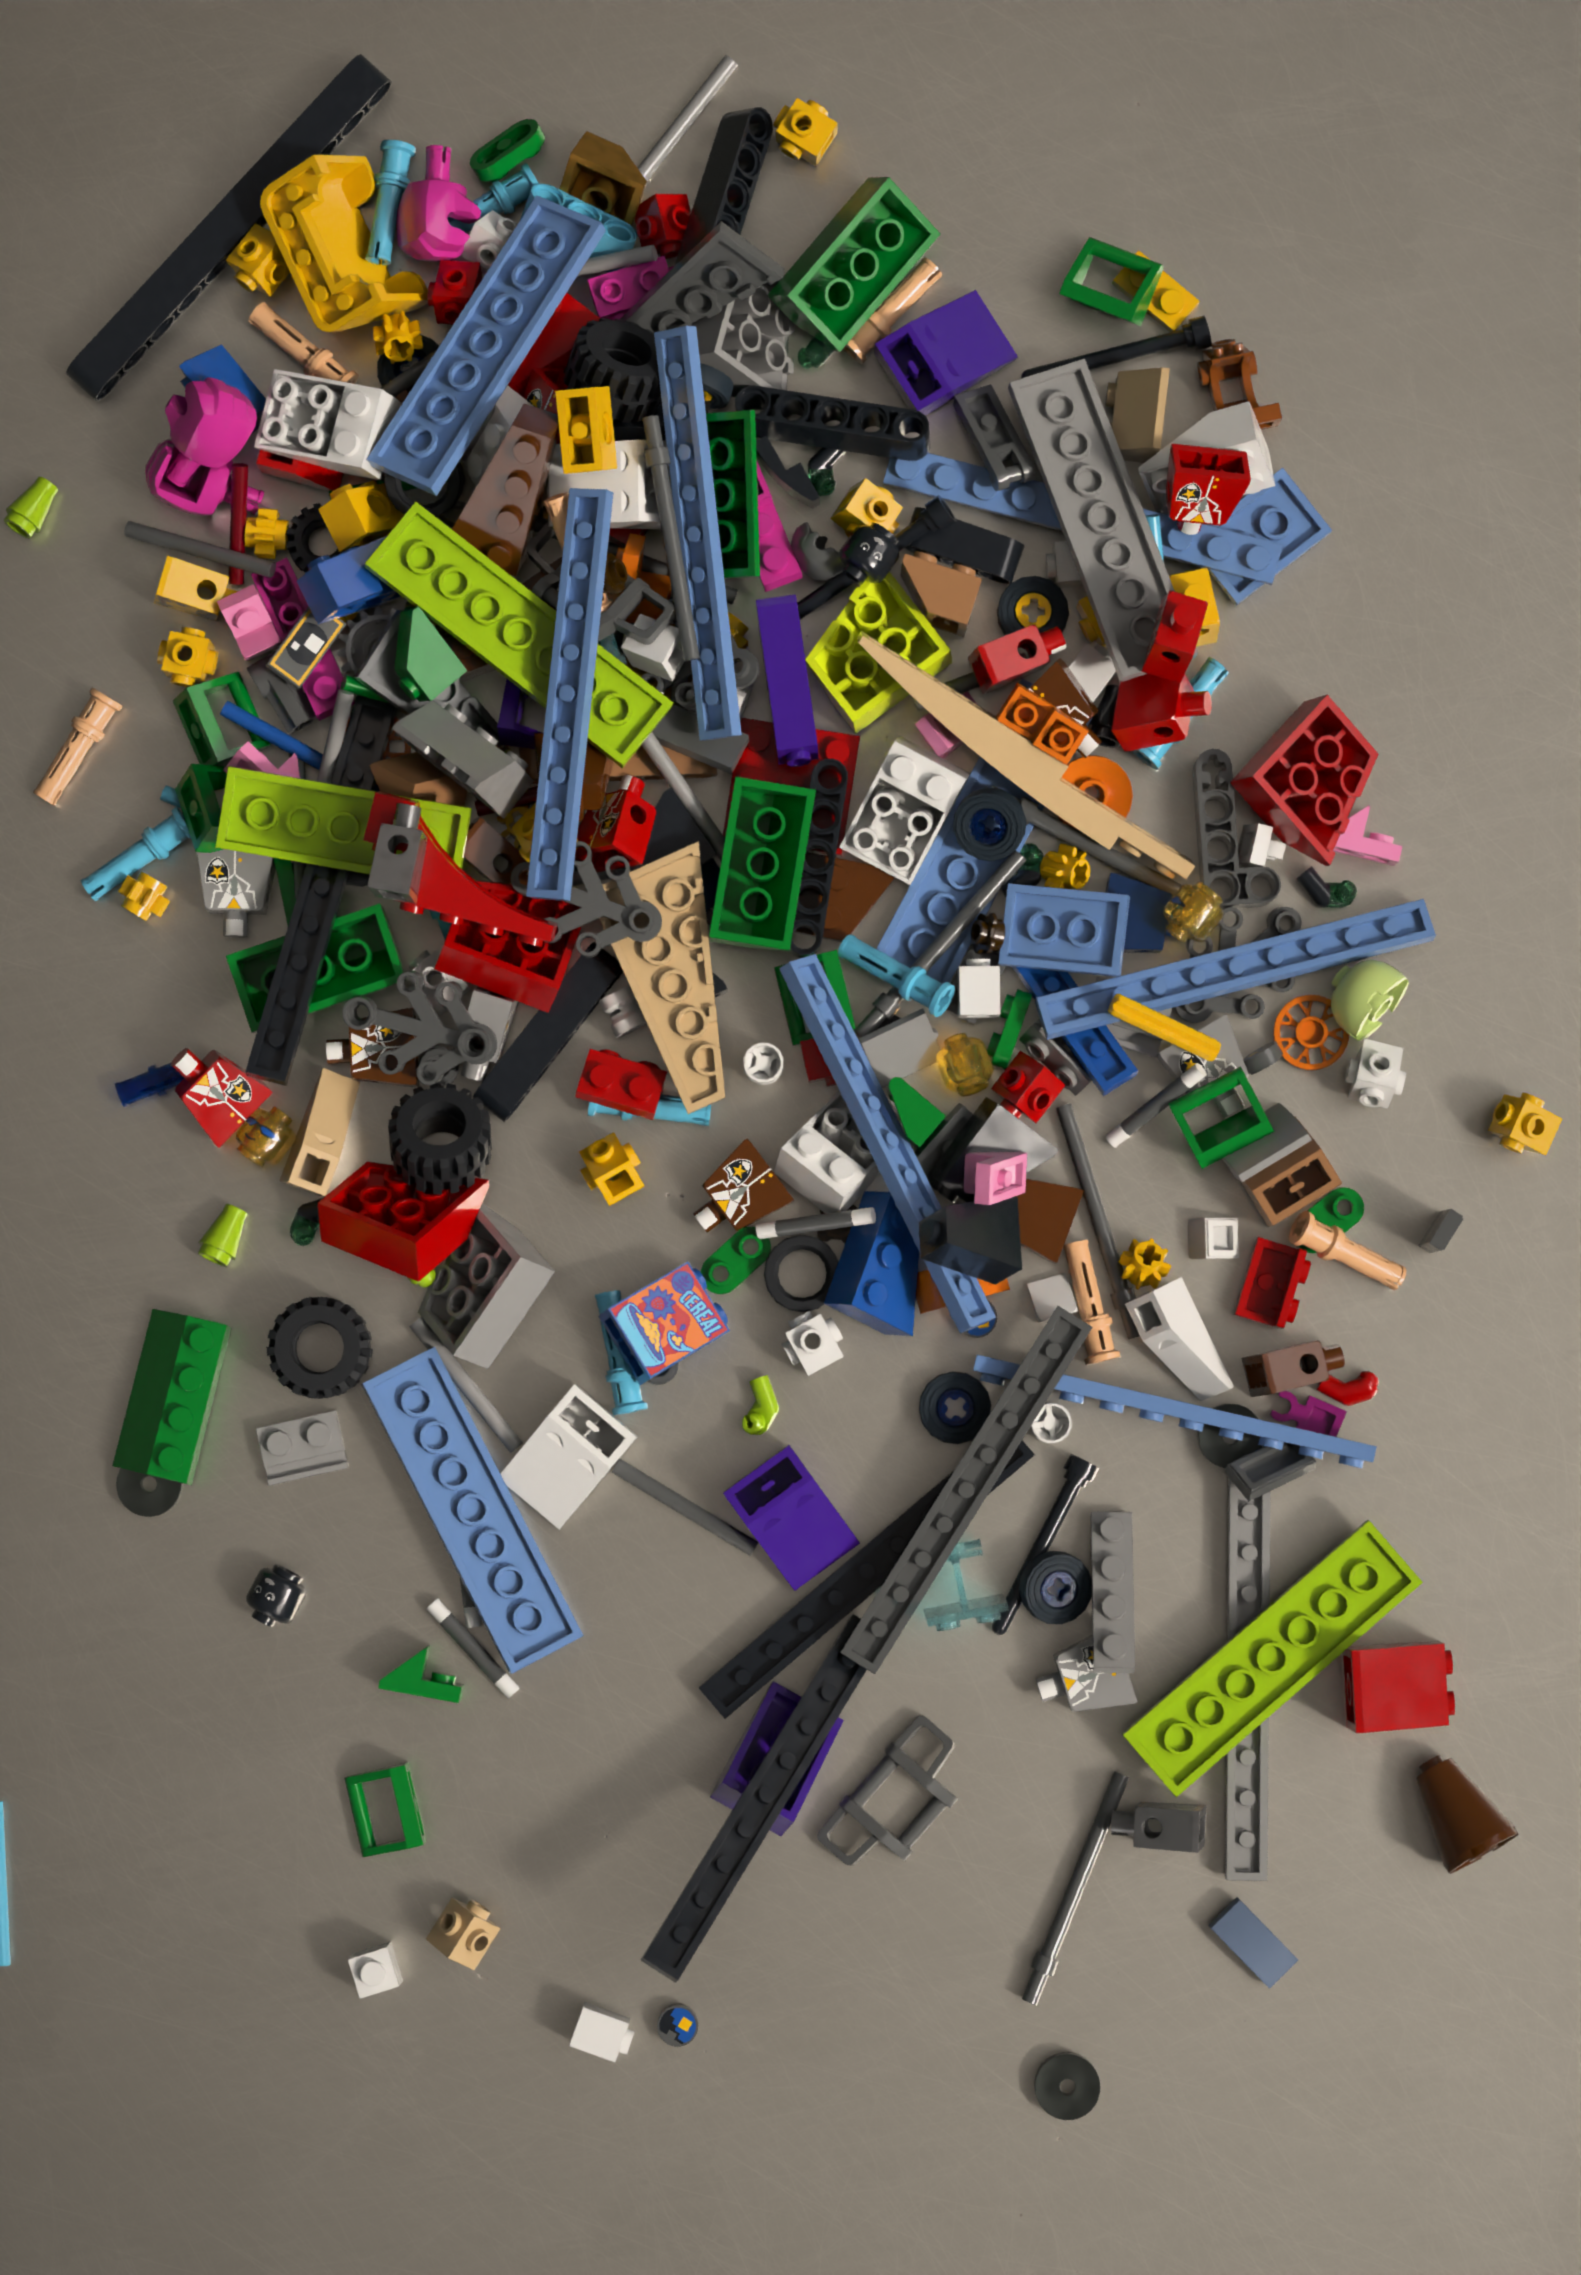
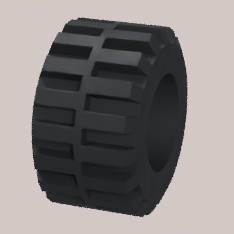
M600 318L599 321L592 320L587 322L586 326L581 327L563 372L565 373L563 377L564 384L568 386L567 390L609 386L613 421L617 419L622 422H631L633 419L639 422L643 421L642 418L654 415L662 400L654 333L640 327L639 324L625 322L623 319L617 318L615 320Z
M439 1083L430 1085V1089L424 1090L421 1086L413 1089V1096L405 1094L400 1099V1106H394L391 1112L392 1119L389 1120L388 1124L390 1155L394 1170L397 1175L402 1174L403 1181L410 1186L416 1183V1190L424 1193L428 1188L433 1189V1194L442 1195L443 1189H450L452 1194L459 1192V1186L465 1185L468 1188L475 1184L474 1176L479 1178L483 1176L486 1172L485 1165L490 1164L492 1143L490 1116L488 1110L483 1109V1102L479 1097L472 1099L471 1091L466 1088L457 1091L454 1084L447 1083L446 1088L439 1087ZM437 1132H447L459 1137L456 1141L446 1145H431L422 1141L424 1137Z
M308 1297L286 1307L287 1310L279 1314L274 1320L276 1323L268 1334L270 1341L269 1347H267V1356H270L271 1364L269 1365L272 1372H275L278 1376V1381L283 1386L291 1389V1392L314 1399L339 1396L346 1393L350 1388L355 1387L360 1382L359 1379L362 1375L366 1374L369 1368L368 1362L370 1357L372 1358L373 1351L370 1340H372L371 1333L367 1330L363 1317L359 1316L350 1305L328 1297ZM320 1323L335 1328L341 1335L344 1344L343 1355L339 1363L334 1368L325 1372H315L307 1369L300 1362L296 1351L297 1341L302 1331L311 1325Z

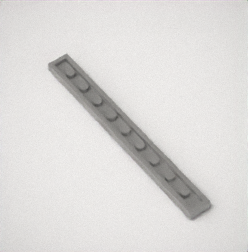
M1229 1477L1227 1641L1270 1605L1271 1491L1248 1502ZM1269 1717L1226 1754V1880L1267 1881Z

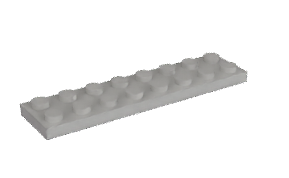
M1081 359L1012 381L1008 385L1010 396L1119 680L1124 682L1145 675L1147 673L1141 672L1160 604L1167 592L1174 591V588L1086 360ZM1197 648L1195 649L1193 658H1196L1198 655ZM1162 652V655L1167 658L1179 659L1175 653Z

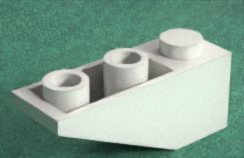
M1182 1277L1125 1304L1142 1341L1201 1402L1234 1387Z

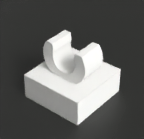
M1260 823L1243 825L1238 847L1239 865L1263 867L1265 866L1266 859L1275 861V859L1283 860L1286 844L1271 840L1273 831L1271 826Z

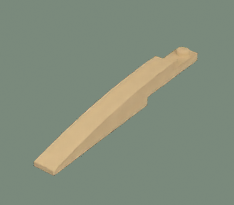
M863 631L860 632L857 637L858 643L915 700L969 748L1019 788L1105 848L1110 850L1118 837L1122 838L1119 844L1121 847L1139 858L1143 852L1156 860L1153 866L1161 873L1172 879L1176 874L1185 879L1188 878L1195 867L1190 858L1062 778L1069 767L1068 764L1062 763L1032 744L1031 740L999 722L992 713Z

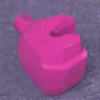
M442 145L426 147L425 180L408 184L399 203L397 211L398 246L406 255L416 260L440 262V260L451 261L459 257L464 252V245L470 238V235L459 228L451 226L447 218L451 217L463 223L471 224L478 221L481 215L479 207L466 197V187L449 182L452 149L447 146L444 147V151Z
M207 377L203 381L188 383L185 386V397L174 394L165 406V413L170 425L171 441L180 453L166 471L167 478L175 485L186 488L201 465L211 468L222 467L241 451L256 426L257 415L251 401L238 388L225 384L221 380Z
M171 439L158 443L145 465L146 482L153 496L179 511L201 516L212 515L217 505L221 504L222 501L231 504L232 474L230 473L233 460L219 468L201 465L194 474L189 486L183 488L172 483L167 478L168 475H166V471L178 456L179 450ZM248 486L247 498L249 499H247V511L255 515L257 513L258 503L261 504L264 491Z

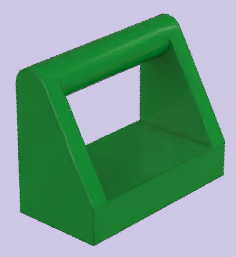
M1089 237L1065 277L1059 294L1141 327L1161 277L1163 265ZM1094 256L1146 276L1131 303L1083 286Z
M240 672L187 687L173 700V704L199 764L226 766L242 747L228 749L206 696L229 687L235 704L259 718ZM247 730L252 741L251 744L259 752L271 746L268 741Z
M191 763L175 788L195 852L212 853L223 850L215 848L221 810L214 791L225 788L227 774L223 769L226 766Z
M837 950L817 954L816 956L820 964L823 965L824 972L853 1030H855L856 1027ZM783 964L774 967L792 1045L796 1046L800 1045L801 1041L814 1038L811 1032L806 1033L802 1014L779 969L785 965Z
M1241 1066L1168 1103L1202 1169L1275 1132ZM1241 1085L1252 1106L1194 1135L1183 1114Z
M894 1077L890 1080L887 1087L889 1099L895 1103L910 1145L915 1150H919L925 1140L941 1124L946 1115L903 1079Z
M408 1762L344 1777L362 1857L410 1849L426 1843ZM391 1777L405 1838L376 1845L362 1783Z

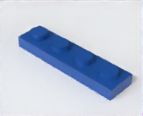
M1012 967L1027 990L1033 994L1032 997L1035 1001L1040 996L1078 987L1068 972ZM1106 1025L1061 1036L1103 1096L1132 1079L1138 1073L1137 1068Z

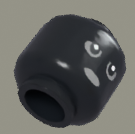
M872 523L870 526L860 525L856 527L839 551L840 559L845 565L842 570L843 573L859 585H862L865 581L874 584L882 582L899 559V550L896 547L898 543L897 538L877 523Z
M274 1564L272 1569H261L246 1596L248 1605L254 1609L252 1617L272 1628L276 1621L284 1624L292 1622L306 1597V1589L301 1584L303 1578L278 1564Z

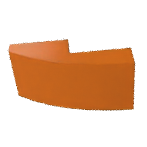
M1018 682L996 715V719L1031 740L1034 746L1066 765L1089 732L1082 724Z

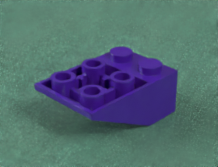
M976 290L907 323L875 343L874 348L875 357L908 409L920 411L925 416L952 400L955 395L965 392L1018 359L1016 352Z
M790 1445L783 1448L723 1492L794 1591L860 1544Z

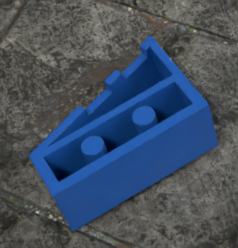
M387 536L360 547H351L333 558H330L329 555L321 556L307 565L309 571L296 582L317 624L403 598L365 568L366 561Z

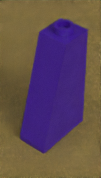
M796 594L756 600L758 629L778 764H787L791 767L804 766L809 764L811 760L819 759Z

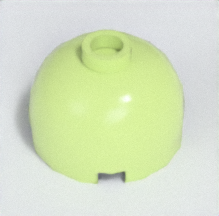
M1370 959L1361 961L1352 968H1349L1347 965L1344 966L1332 980L1335 990L1331 996V1012L1335 1021L1346 1033L1353 1036L1356 1040L1362 1041L1364 1038H1368L1383 1024L1377 1020L1381 1018L1389 1008L1393 1012L1406 992L1409 981L1398 969L1382 961Z

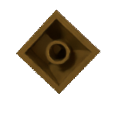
M586 131L570 154L559 189L632 226L647 181L622 146Z

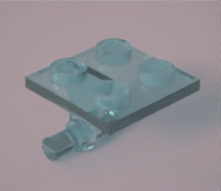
M980 1538L978 1540L957 1543L946 1562L951 1561L953 1565L960 1602L923 1609L928 1627L935 1625L937 1631L951 1630L961 1626L960 1620L975 1617L977 1623H986L1001 1619L1000 1612L1009 1611L1003 1594L972 1600L966 1599L959 1560L983 1556L982 1548H976L982 1547Z

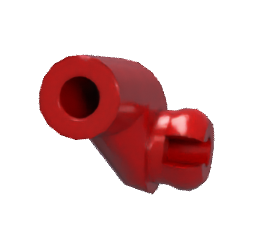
M1363 1371L1356 1379L1346 1383L1329 1374V1380L1319 1382L1316 1390L1345 1406H1352L1371 1400L1377 1394L1379 1380L1370 1371Z

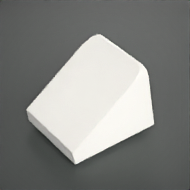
M1238 1218L1189 1219V1258H1239Z
M1066 1273L1027 1284L1038 1323L1049 1320L1057 1306H1060L1069 1313L1078 1311Z

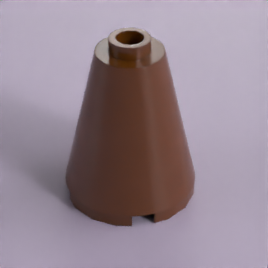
M1438 1755L1419 1766L1422 1773L1416 1777L1443 1865L1448 1873L1452 1874L1482 1859V1856L1499 1849L1519 1835L1512 1822L1452 1758L1443 1761L1442 1757Z

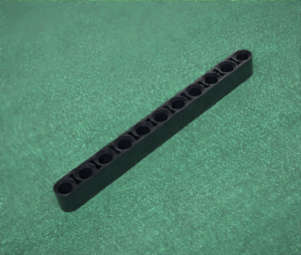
M362 54L353 58L69 365L66 374L95 401L103 399L228 265L226 259L256 223L263 227L267 223L260 206L263 190L270 183L312 155H330L390 89L392 81Z

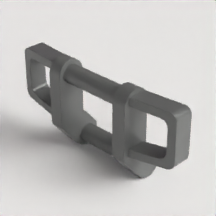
M547 522L528 543L526 550L529 559L546 575L534 585L531 592L557 610L561 565L554 570L538 554L549 539L555 535L554 528L548 527ZM628 575L623 593L606 612L601 613L598 641L618 630L645 645H649L655 641L675 618L674 605L652 590L649 584L642 579H634ZM645 598L660 608L663 613L650 628L641 630L625 620Z
M925 1716L917 1717L895 1743L891 1742L885 1749L886 1756L851 1797L846 1795L839 1803L840 1807L819 1831L817 1835L818 1840L844 1864L849 1866L857 1864L879 1842H882L901 1859L906 1861L913 1852L911 1847L946 1806L951 1808L958 1800L954 1794L935 1779L955 1748L954 1741ZM922 1727H927L943 1742L942 1751L928 1771H925L902 1750ZM898 1765L934 1795L899 1838L887 1830L863 1808ZM847 1813L873 1834L852 1855H846L830 1840L831 1832Z

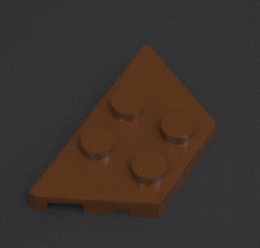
M808 852L805 860L811 868L820 869L828 863V856ZM835 858L823 939L842 942L847 935H851L896 877L870 864ZM807 888L800 893L799 901L803 907L814 909L821 904L822 896L817 890ZM800 928L794 932L815 937L814 933L807 928Z

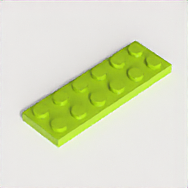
M229 766L215 848L370 874L375 851L372 850L373 843L363 841L374 795L377 791ZM400 796L420 802L421 816L443 849L462 869L472 808ZM397 850L396 854H402L403 851Z

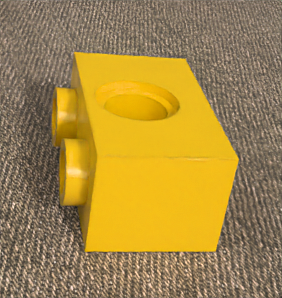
M610 387L555 391L563 474L617 469Z
M376 480L366 482L357 488H353L351 484L344 485L330 493L331 500L318 509L339 552L354 546H363L389 535L405 515L397 510L388 498L385 483L377 484Z

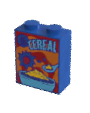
M688 1261L611 1306L598 1316L639 1385L644 1384L730 1331L726 1325L728 1323L726 1313L718 1303H713L705 1290L707 1284L703 1275L698 1269L692 1268Z

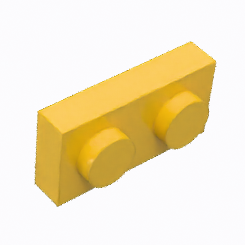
M1139 250L1135 253L1136 255L1149 259ZM1123 268L1113 279L1112 284L1129 299L1133 300L1146 276ZM1162 271L1146 313L1169 332H1174L1194 311L1200 301L1165 271Z

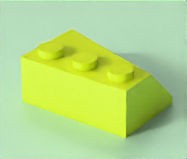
M890 571L880 583L874 584L865 581L859 587L857 586L849 597V602L836 620L832 621L805 659L831 703L855 734L910 695L858 643L857 637L861 631L933 677L952 664L950 648Z

